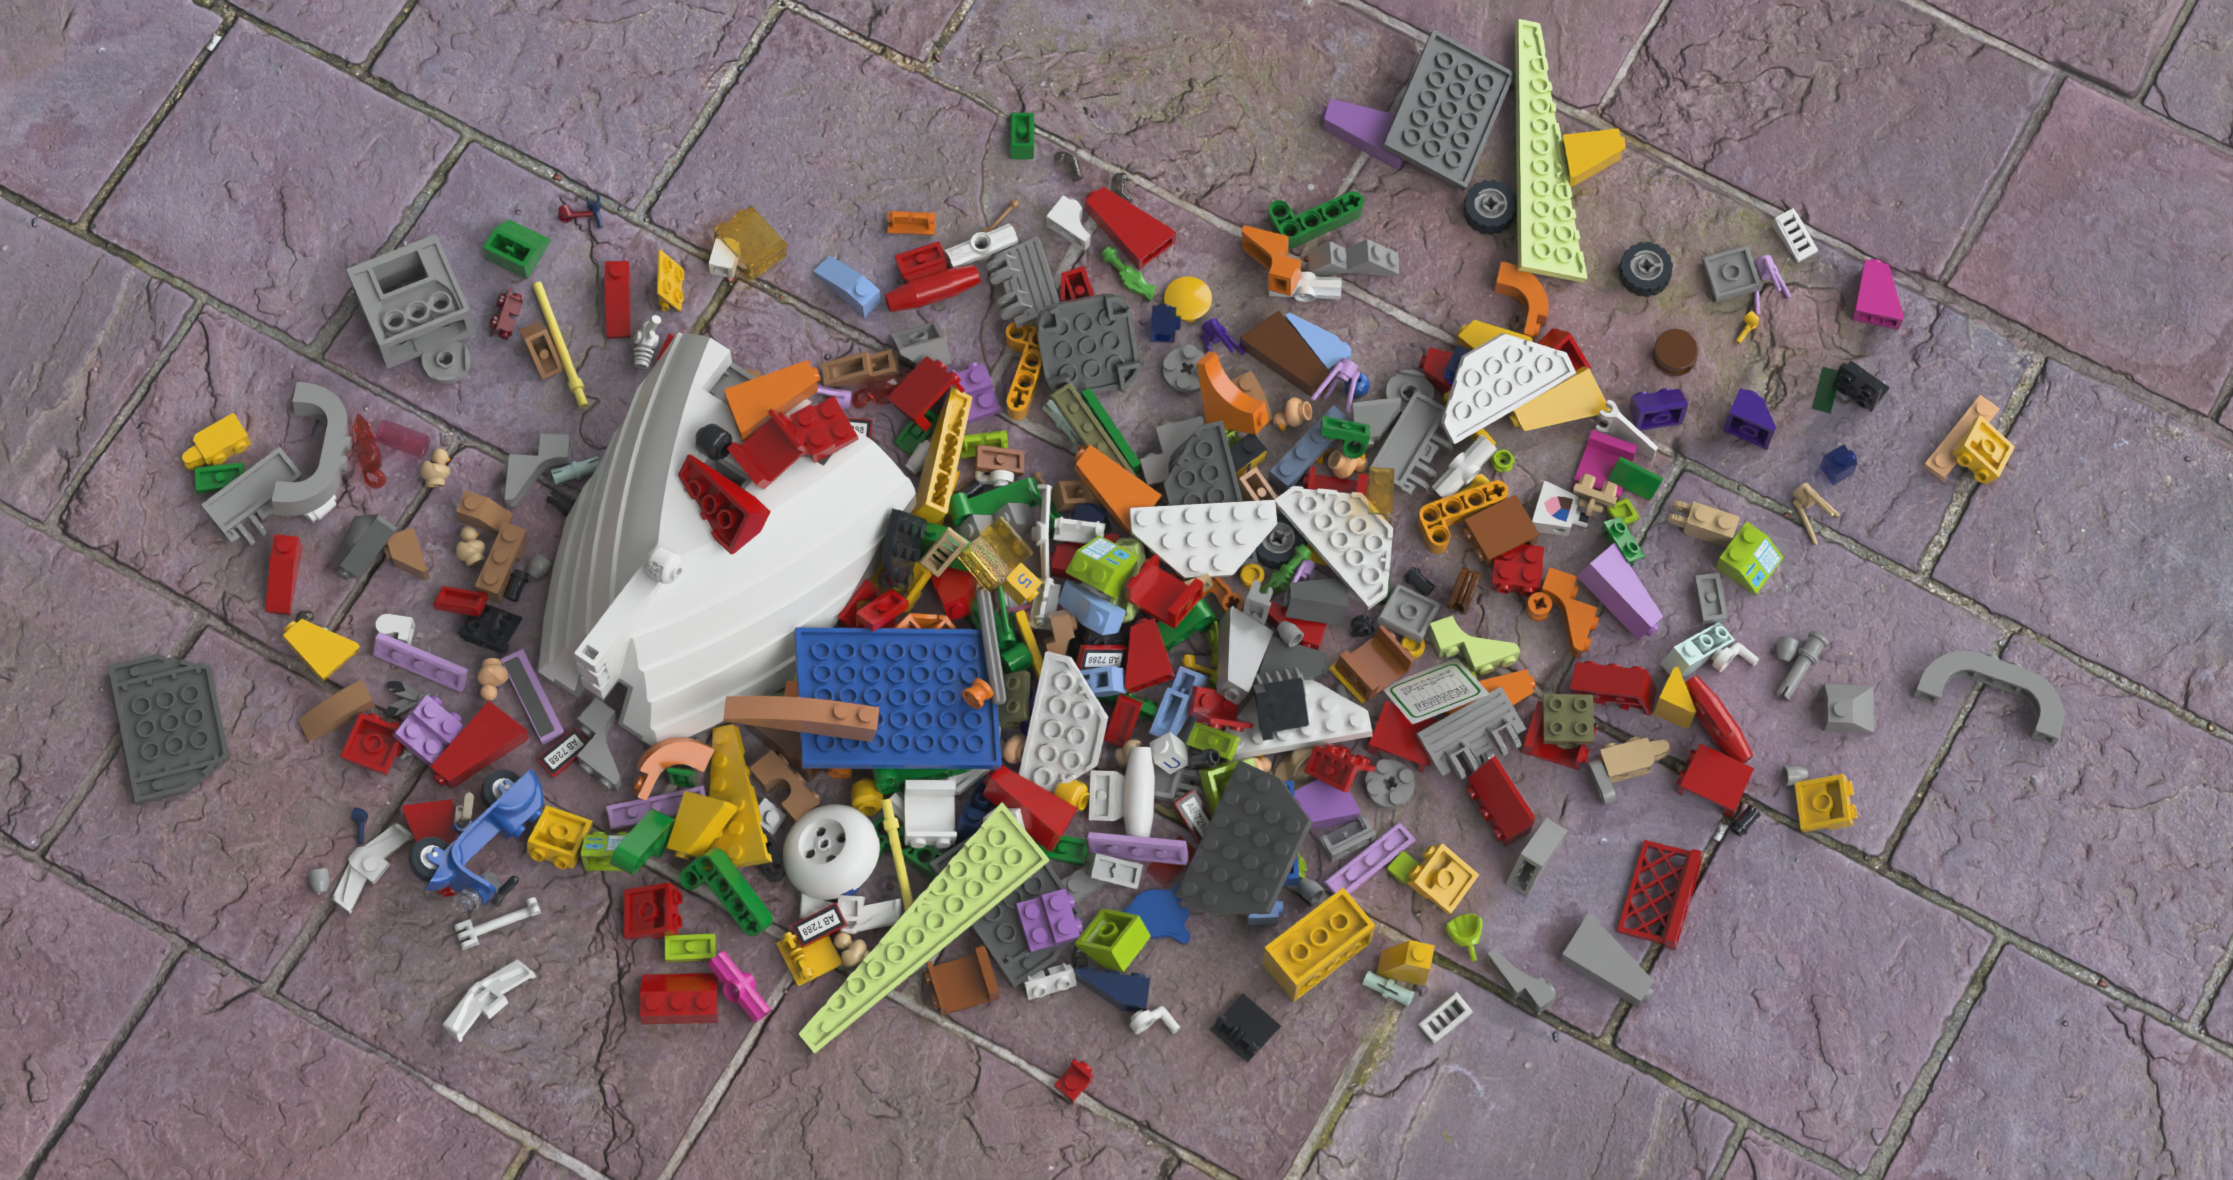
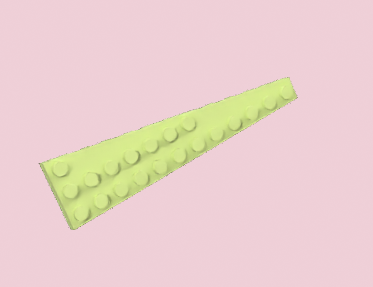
M1518 19L1515 23L1518 270L1584 283L1587 280L1583 252H1580L1578 243L1580 239L1579 231H1576L1574 220L1576 219L1575 209H1572L1570 200L1572 192L1568 182L1569 176L1559 123H1556L1555 119L1556 106L1555 103H1552V85L1548 81L1547 76L1548 63L1545 57L1540 23Z
M1002 802L981 825L978 831L966 842L957 855L951 859L943 871L930 883L928 888L922 892L880 940L871 953L865 957L857 969L850 974L842 986L801 1030L799 1035L814 1054L1050 862L1049 858Z

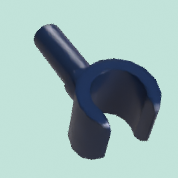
M596 194L597 201L592 203L589 202L587 196V208L593 212L598 228H603L600 215V197Z
M354 807L351 820L358 822V843L362 844L364 843V827L368 814L364 809Z

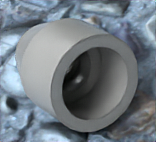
M536 553L529 563L527 574L537 580L546 574L552 563Z
M1288 621L1281 622L1277 627L1281 639L1289 647L1297 645L1304 636V633L1295 624Z
M1781 636L1776 648L1777 659L1789 663L1796 654L1799 642L1795 639Z
M1796 765L1784 766L1781 771L1784 786H1794L1796 782L1808 780L1807 769Z
M322 868L308 871L310 886L314 893L322 894L328 892L330 883L328 869Z
M1303 878L1297 885L1302 897L1310 904L1316 903L1325 891L1316 881L1308 878Z

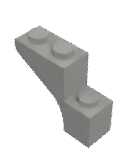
M1368 239L1347 248L1329 241L1308 250L1309 271L1320 277H1331L1343 273L1389 277L1399 274L1398 252Z
M1188 416L1182 421L1175 423L1170 421L1164 422L1155 427V438L1160 454L1150 453L1140 459L1141 475L1145 484L1157 492L1164 490L1163 484L1169 476V462L1184 451L1197 427L1204 425L1202 416Z
M540 433V442L535 443V456L509 454L508 463H504L503 476L507 477L506 485H502L501 499L505 500L507 508L514 509L518 507L544 471L553 467L570 465L572 447L570 435Z
M1007 503L993 515H971L954 528L953 531L979 548H982L1000 539L1021 537L1032 526H1035L1036 522L1028 503Z
M596 697L577 719L580 727L579 731L589 739L593 737L577 755L580 764L579 768L587 775L593 774L599 778V784L605 789L609 790L612 788L615 792H618L622 787V782L607 745L608 733L618 719L616 711Z

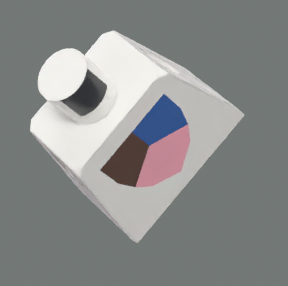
M1544 481L1532 523L1540 533L1568 536L1572 524L1586 528L1589 516H1586V512L1577 510L1580 500L1577 495Z

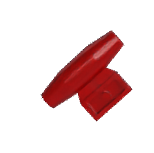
M940 241L894 256L901 277L907 283L884 294L890 312L917 309L955 297L980 284L981 280L975 265L947 269V259Z
M1697 675L1687 680L1685 685L1696 710L1695 716L1716 746L1726 756L1745 764L1754 755L1739 725L1720 698Z

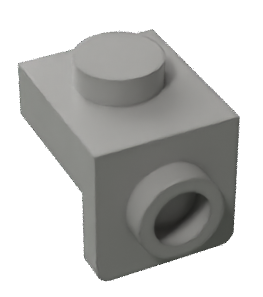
M758 797L757 802L762 818L760 822L761 828L768 835H774L787 815L765 797Z

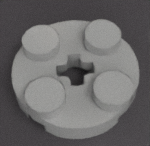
M458 339L454 340V343L437 350L422 353V366L431 381L439 384H452L463 380L467 376L471 365V357L468 348L459 342ZM444 356H449V359L452 360L448 365L440 363L441 360H444Z
M1193 345L1179 347L1171 351L1163 362V378L1168 387L1176 392H1186V394L1200 391L1196 363L1205 354ZM1183 366H1190L1192 368L1191 374L1188 375L1186 372L1182 374Z
M1403 370L1388 381L1385 397L1386 399L1401 397L1400 416L1411 399L1403 394L1408 389H1412L1413 394L1417 391L1433 400L1434 387L1427 380V377L1419 371Z
M1382 759L1374 765L1376 766L1375 772L1368 771L1365 779V790L1370 801L1377 807L1386 810H1392L1395 807L1407 804L1415 788L1413 772L1405 764L1396 760ZM1391 779L1397 787H1391L1390 790L1385 789L1386 784L1383 782Z

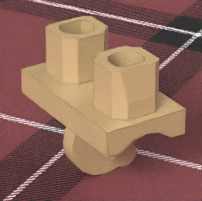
M1584 473L1579 483L1575 484L1573 494L1590 500L1589 502L1581 499L1579 502V506L1587 508L1586 516L1590 517L1592 510L1602 513L1604 507L1595 504V502L1614 509L1617 497H1615L1617 484L1605 481L1600 492L1592 489L1596 478Z

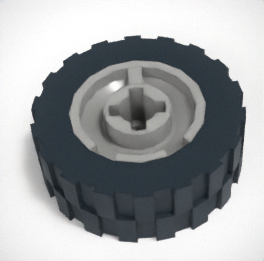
M1483 180L1481 183L1474 184V187H1471L1468 194H1466L1464 202V218H1466L1467 224L1481 234L1493 235L1494 233H1502L1514 221L1517 206L1515 194L1512 193L1510 187L1505 186L1502 182H1496V180ZM1487 205H1492L1493 209L1490 210Z
M1651 242L1633 244L1624 252L1620 262L1619 278L1622 281V285L1630 293L1636 294V296L1649 297L1651 295H1658L1669 284L1673 271L1671 256L1667 254V250L1661 248L1658 244H1652ZM1643 267H1648L1649 271L1646 272V269H1644Z
M1277 513V525L1258 545L1255 551L1261 565L1267 566L1269 569L1277 568L1280 570L1282 564L1286 565L1296 554L1295 548L1305 543V538L1283 514ZM1279 538L1282 540V543L1279 544V542H1273V540Z

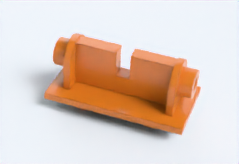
M888 211L887 233L935 235L936 213Z

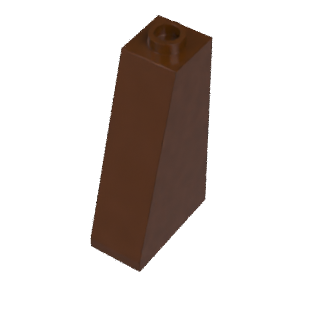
M1279 310L1240 336V347L1246 353L1310 397L1330 374ZM1328 384L1321 393L1327 390L1330 385Z
M744 724L777 755L781 753L788 761L789 766L797 771L808 783L823 769L802 768L800 732Z

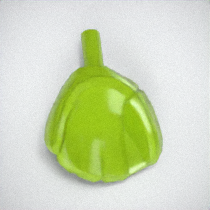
M1467 913L1459 915L1447 923L1445 930L1454 943L1462 947H1468L1471 962L1477 961L1474 944H1478L1480 940L1483 922L1480 916Z

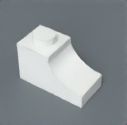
M1063 195L1046 216V226L1084 252L1090 246V234L1083 228L1080 222L1082 219L1081 205L1076 200L1068 199Z

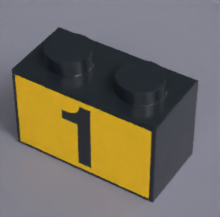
M1247 434L1230 447L1237 479L1266 460L1267 448L1255 434Z

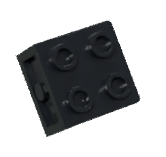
M1851 360L1848 364H1841L1833 383L1841 394L1850 396L1860 407L1871 412L1890 389L1889 386Z
M1078 621L1077 629L1074 631L1075 638H1072L1066 656L1072 657L1075 664H1077L1080 645H1125L1129 650L1130 635L1121 633L1101 635Z
M1302 678L1253 685L1259 729L1263 741L1273 739L1272 732L1309 725Z

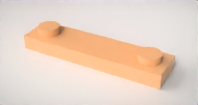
M1979 395L1927 460L1924 468L1944 481L1957 464V458L1952 452L1959 439L1968 432L1973 420L1981 415L1990 423L2000 408Z

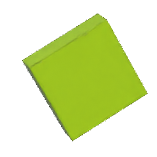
M1628 497L1616 502L1614 509L1606 507V512L1610 519L1621 517L1626 526L1639 520V515Z
M1402 851L1387 868V872L1407 886V882L1410 879L1408 876L1409 871L1416 864L1419 866L1420 864L1406 852Z

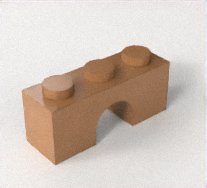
M503 522L475 585L476 591L487 593L488 600L499 604L502 603L503 595L510 583L509 578L513 564L516 560H521L529 542L526 529Z
M770 750L749 767L750 776L765 793L777 786H784L790 790L791 793L781 803V808L788 819L795 824L806 813L820 807L819 802L821 799L813 789L809 791L803 785L805 781L797 771L793 773L787 767L789 763L781 753L777 755L773 750Z

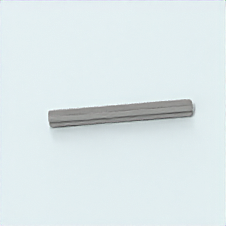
M981 590L977 593L976 597L989 684L993 691L992 703L994 705H1002L1006 701V692L991 594L988 590Z

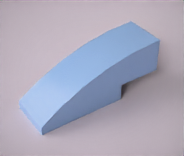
M1180 666L1172 687H1167L1149 733L1161 737L1171 732L1177 736L1190 716L1188 715L1193 686L1204 687L1208 677Z

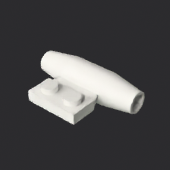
M1131 747L1125 776L1117 771L1091 770L1089 820L1116 821L1124 817L1126 836L1150 837L1154 816L1155 789L1151 747Z

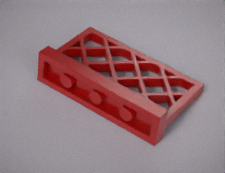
M1644 840L1617 933L1663 944L1668 949L1676 950L1703 861L1702 851L1696 849L1688 851ZM1648 848L1658 850L1662 857L1649 863L1646 858ZM1675 855L1686 857L1684 864L1676 869L1672 867L1668 860ZM1665 861L1670 872L1658 877L1653 867ZM1650 870L1655 880L1643 886L1639 876L1645 871ZM1674 876L1678 885L1667 892L1662 881ZM1658 884L1664 894L1651 900L1646 890ZM1643 892L1648 903L1636 909L1632 902L1633 897ZM1667 898L1671 908L1660 915L1655 904ZM1652 907L1657 917L1645 923L1639 913ZM1634 915L1637 916L1642 924L1634 930L1624 927L1626 920ZM1660 921L1664 927L1662 937L1651 934L1648 927Z

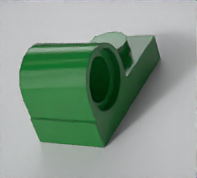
M1322 415L1320 433L1331 440L1342 439L1344 454L1351 459H1357L1364 455L1370 439V426ZM1352 441H1357V442H1359L1358 444H1355V445L1349 444V443L1352 442Z

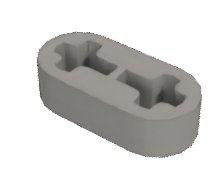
M1598 758L1587 762L1588 774L1601 803L1607 805L1615 802V791L1601 760Z

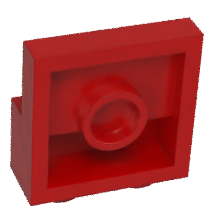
M835 396L814 407L810 404L789 415L791 420L789 425L794 431L796 429L799 430L806 438L804 444L809 450L804 455L806 457L811 456L814 463L859 440L858 435Z
M1522 544L1494 558L1491 589L1502 594L1517 592L1527 597L1540 592L1544 546Z
M360 712L340 755L341 760L387 776L395 758L399 757L404 747L402 743L392 736L400 723L395 721L388 723L382 721V718L374 713L366 715Z
M669 882L624 889V938L627 940L646 937L661 939L665 938V936L678 935V929H681L683 925L682 917L678 914V905L682 904L681 891Z

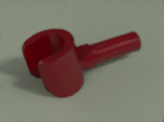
M563 205L558 208V215L563 223H568L577 217H593L592 211L572 212L569 205Z

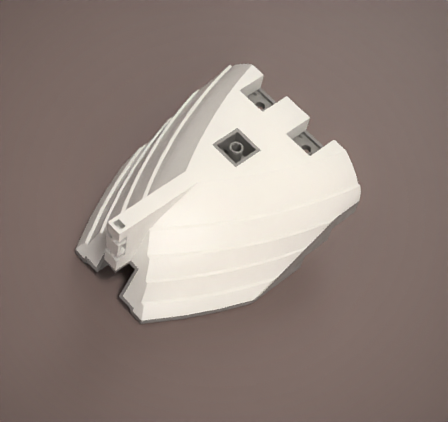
M680 332L675 335L661 358L637 388L628 411L620 426L614 432L594 474L583 487L566 518L553 566L544 613L538 674L558 688L561 686L577 698L586 689L604 701L617 682L626 686L628 691L618 725L637 736L638 740L649 748L670 738L686 737L693 739L727 723L723 721L726 696H771L774 693L785 690V682L793 681L796 674L795 628H839L838 615L866 579L870 580L882 564L883 544L892 508L910 514L917 505L916 492L910 479L902 473L898 466L874 441L857 430L855 432L859 440L814 463L811 456H801L766 489L755 485L731 453L726 458L717 461L711 460L700 453L695 445L696 433L700 428L711 423L717 424L729 432L732 436V443L736 442L740 445L744 443L741 441L726 403L724 389L756 377L734 364L731 358V351L712 338L697 334H681ZM806 399L787 412L786 415L789 417V415L812 404V402ZM688 454L693 455L755 496L771 511L762 531L735 554L730 555L714 539L711 534L713 529L709 522L703 520L700 515L702 512L696 500L691 499L678 476ZM659 547L671 550L682 558V576L670 584H663L649 577L646 572L644 563L648 553Z

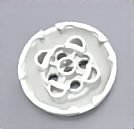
M841 804L823 805L806 813L790 829L783 846V866L790 882L802 894L820 900L836 899L841 897L840 894L852 888L856 890L868 879L879 857L880 842L873 823L859 810ZM840 836L846 839L843 843L838 842Z

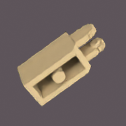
M1676 500L1673 501L1671 508L1689 515L1688 518L1677 514H1669L1667 517V521L1670 524L1684 528L1683 532L1685 534L1725 548L1733 540L1740 519L1739 516L1694 501L1691 505Z
M1633 737L1623 744L1616 745V743H1610L1600 749L1598 758L1601 760L1610 782L1615 783L1649 774L1654 762L1660 759L1663 760L1667 756L1670 744L1664 739L1649 742L1648 737L1642 739L1640 737Z

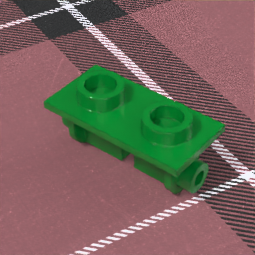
M1621 517L1603 522L1604 526L1601 528L1603 530L1602 535L1605 536L1610 546L1613 543L1616 544L1631 567L1635 564V560L1645 558L1644 553Z

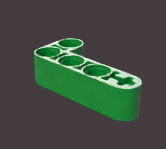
M1351 191L1294 216L1286 202L1276 200L1269 206L1268 223L1273 233L1285 235L1284 233L1286 232L1294 233V236H1288V249L1295 248L1359 219L1363 212L1364 198L1360 193ZM1274 213H1282L1284 216L1276 217ZM1328 213H1334V214H1336L1337 216L1334 217V218H1331V217L1327 216V214H1328ZM1311 222L1314 223L1316 226L1308 227L1306 223Z
M1032 477L1025 478L969 499L966 493L963 492L952 495L947 514L953 529L971 515H993L1007 503H1028L1030 509L1037 507L1038 504L1026 490L1027 487H1030L1042 501V496L1039 489H1037L1035 479Z
M975 596L971 614L964 617L972 629H981V624L974 614V610H978L977 597ZM993 609L995 627L1003 624V622ZM1016 642L1010 649H999L1004 674L1024 670L1029 672L1033 669V658L1022 642L1019 644Z
M1201 598L1175 629L1162 621H1159L1157 625L1166 651L1169 652L1195 632L1206 633L1213 622L1217 621L1218 624L1219 620L1207 602Z
M872 769V773L879 793L887 795L903 791L905 780H942L964 774L972 769Z
M651 809L616 847L610 864L634 875L651 855L661 858L667 848L675 819L655 809Z
M884 817L877 818L873 822L880 842L877 862L886 850L892 853L888 834L880 835L877 832L880 828L884 827ZM899 825L897 830L901 842L905 841V828ZM910 845L908 848L902 849L904 862L931 880L937 877L930 868L929 863L943 855L941 852L930 845H926L923 848H913ZM923 854H927L931 857V860L924 863L920 862L918 858Z
M710 849L696 858L680 873V883L685 889L694 890L706 882L747 935L757 936L772 925L773 916L721 849Z

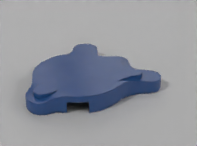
M1181 882L1169 890H1146L1140 893L1129 906L1121 911L1139 915L1151 935L1150 939L1171 938L1183 945L1187 944L1190 940V933L1185 928L1190 911L1187 908H1181L1179 903L1182 899L1175 896Z

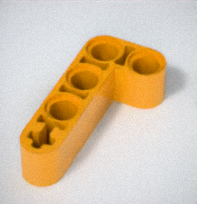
M1011 322L1006 328V344L1011 350L1023 354L1007 397V414L1011 419L1019 421L1023 420L1029 412L1043 368L1039 345L1034 344L1038 340L1036 326L1026 324L1017 328L1015 322ZM1020 334L1022 337L1014 339L1011 335ZM1030 361H1035L1038 363L1036 366L1033 367L1027 365V363ZM1027 382L1030 384V386L1024 388L1021 387L1019 384ZM1018 398H1020L1021 405H1019L1018 408H1015L1018 404Z
M1496 480L1424 505L1420 509L1417 523L1429 551L1434 554L1444 553L1448 548L1450 539L1448 527L1464 522L1466 518L1507 499L1508 486L1504 482ZM1477 500L1480 505L1473 506L1468 501ZM1454 508L1457 510V513L1451 514L1446 509ZM1429 515L1434 517L1435 520L1429 522L1426 521L1423 517ZM1441 537L1444 542L1437 543L1432 538Z

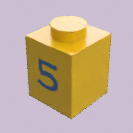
M1020 563L1000 585L1003 587V591L1020 606L1025 600L1030 603L1039 594L1036 589L1042 582Z

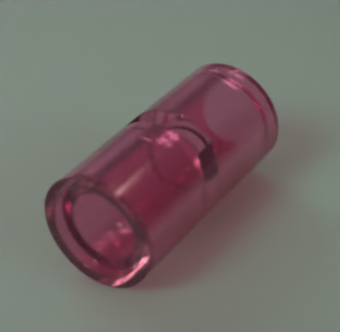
M384 419L378 427L376 442L423 458L429 447L430 436Z

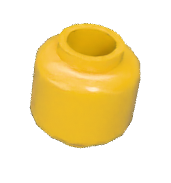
M862 778L852 785L851 805L853 808L859 810L865 816H872L882 808L883 794L879 793L872 778Z
M1076 779L1069 783L1059 782L1052 793L1077 807L1076 812L1085 809L1090 800L1087 785Z

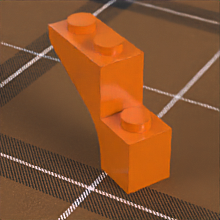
M1244 225L1242 227V249L1269 271L1268 290L1291 296L1301 278V260L1287 257L1288 236Z
M1549 567L1541 592L1546 593L1551 598L1552 603L1562 612L1571 655L1580 659L1582 652H1588L1592 641L1591 638H1588L1590 630H1596L1600 618L1595 616L1597 607L1575 600L1579 586L1575 585L1577 576Z

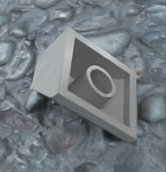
M937 321L891 334V338L899 353L917 364L926 356L934 362L937 359L940 360L945 366L952 363L946 337Z
M1401 397L1352 403L1350 416L1352 422L1370 426V439L1366 449L1378 445L1398 421ZM1353 441V445L1359 443L1357 441Z
M1824 684V732L1873 734V686Z

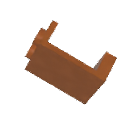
M1516 495L1466 518L1462 529L1465 540L1467 542L1471 541L1475 548L1474 554L1479 562H1483L1486 568L1491 566L1492 559L1525 543L1527 545H1535L1539 539L1538 531Z
M1381 625L1375 636L1355 651L1349 653L1346 650L1340 654L1335 667L1368 702L1408 673L1415 659L1411 652L1396 640L1395 635Z
M985 945L975 948V954L936 966L932 965V961L927 962V971L923 972L927 986L932 985L934 994L931 995L934 1009L939 1008L941 1016L999 999V990Z

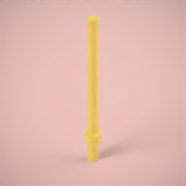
M536 282L532 286L567 374L570 392L575 395L579 408H586L588 402L583 392V382L576 374L541 282Z
M891 799L881 801L885 818L883 825L884 830L888 832L906 912L913 904L897 830L899 828L898 819L894 817Z

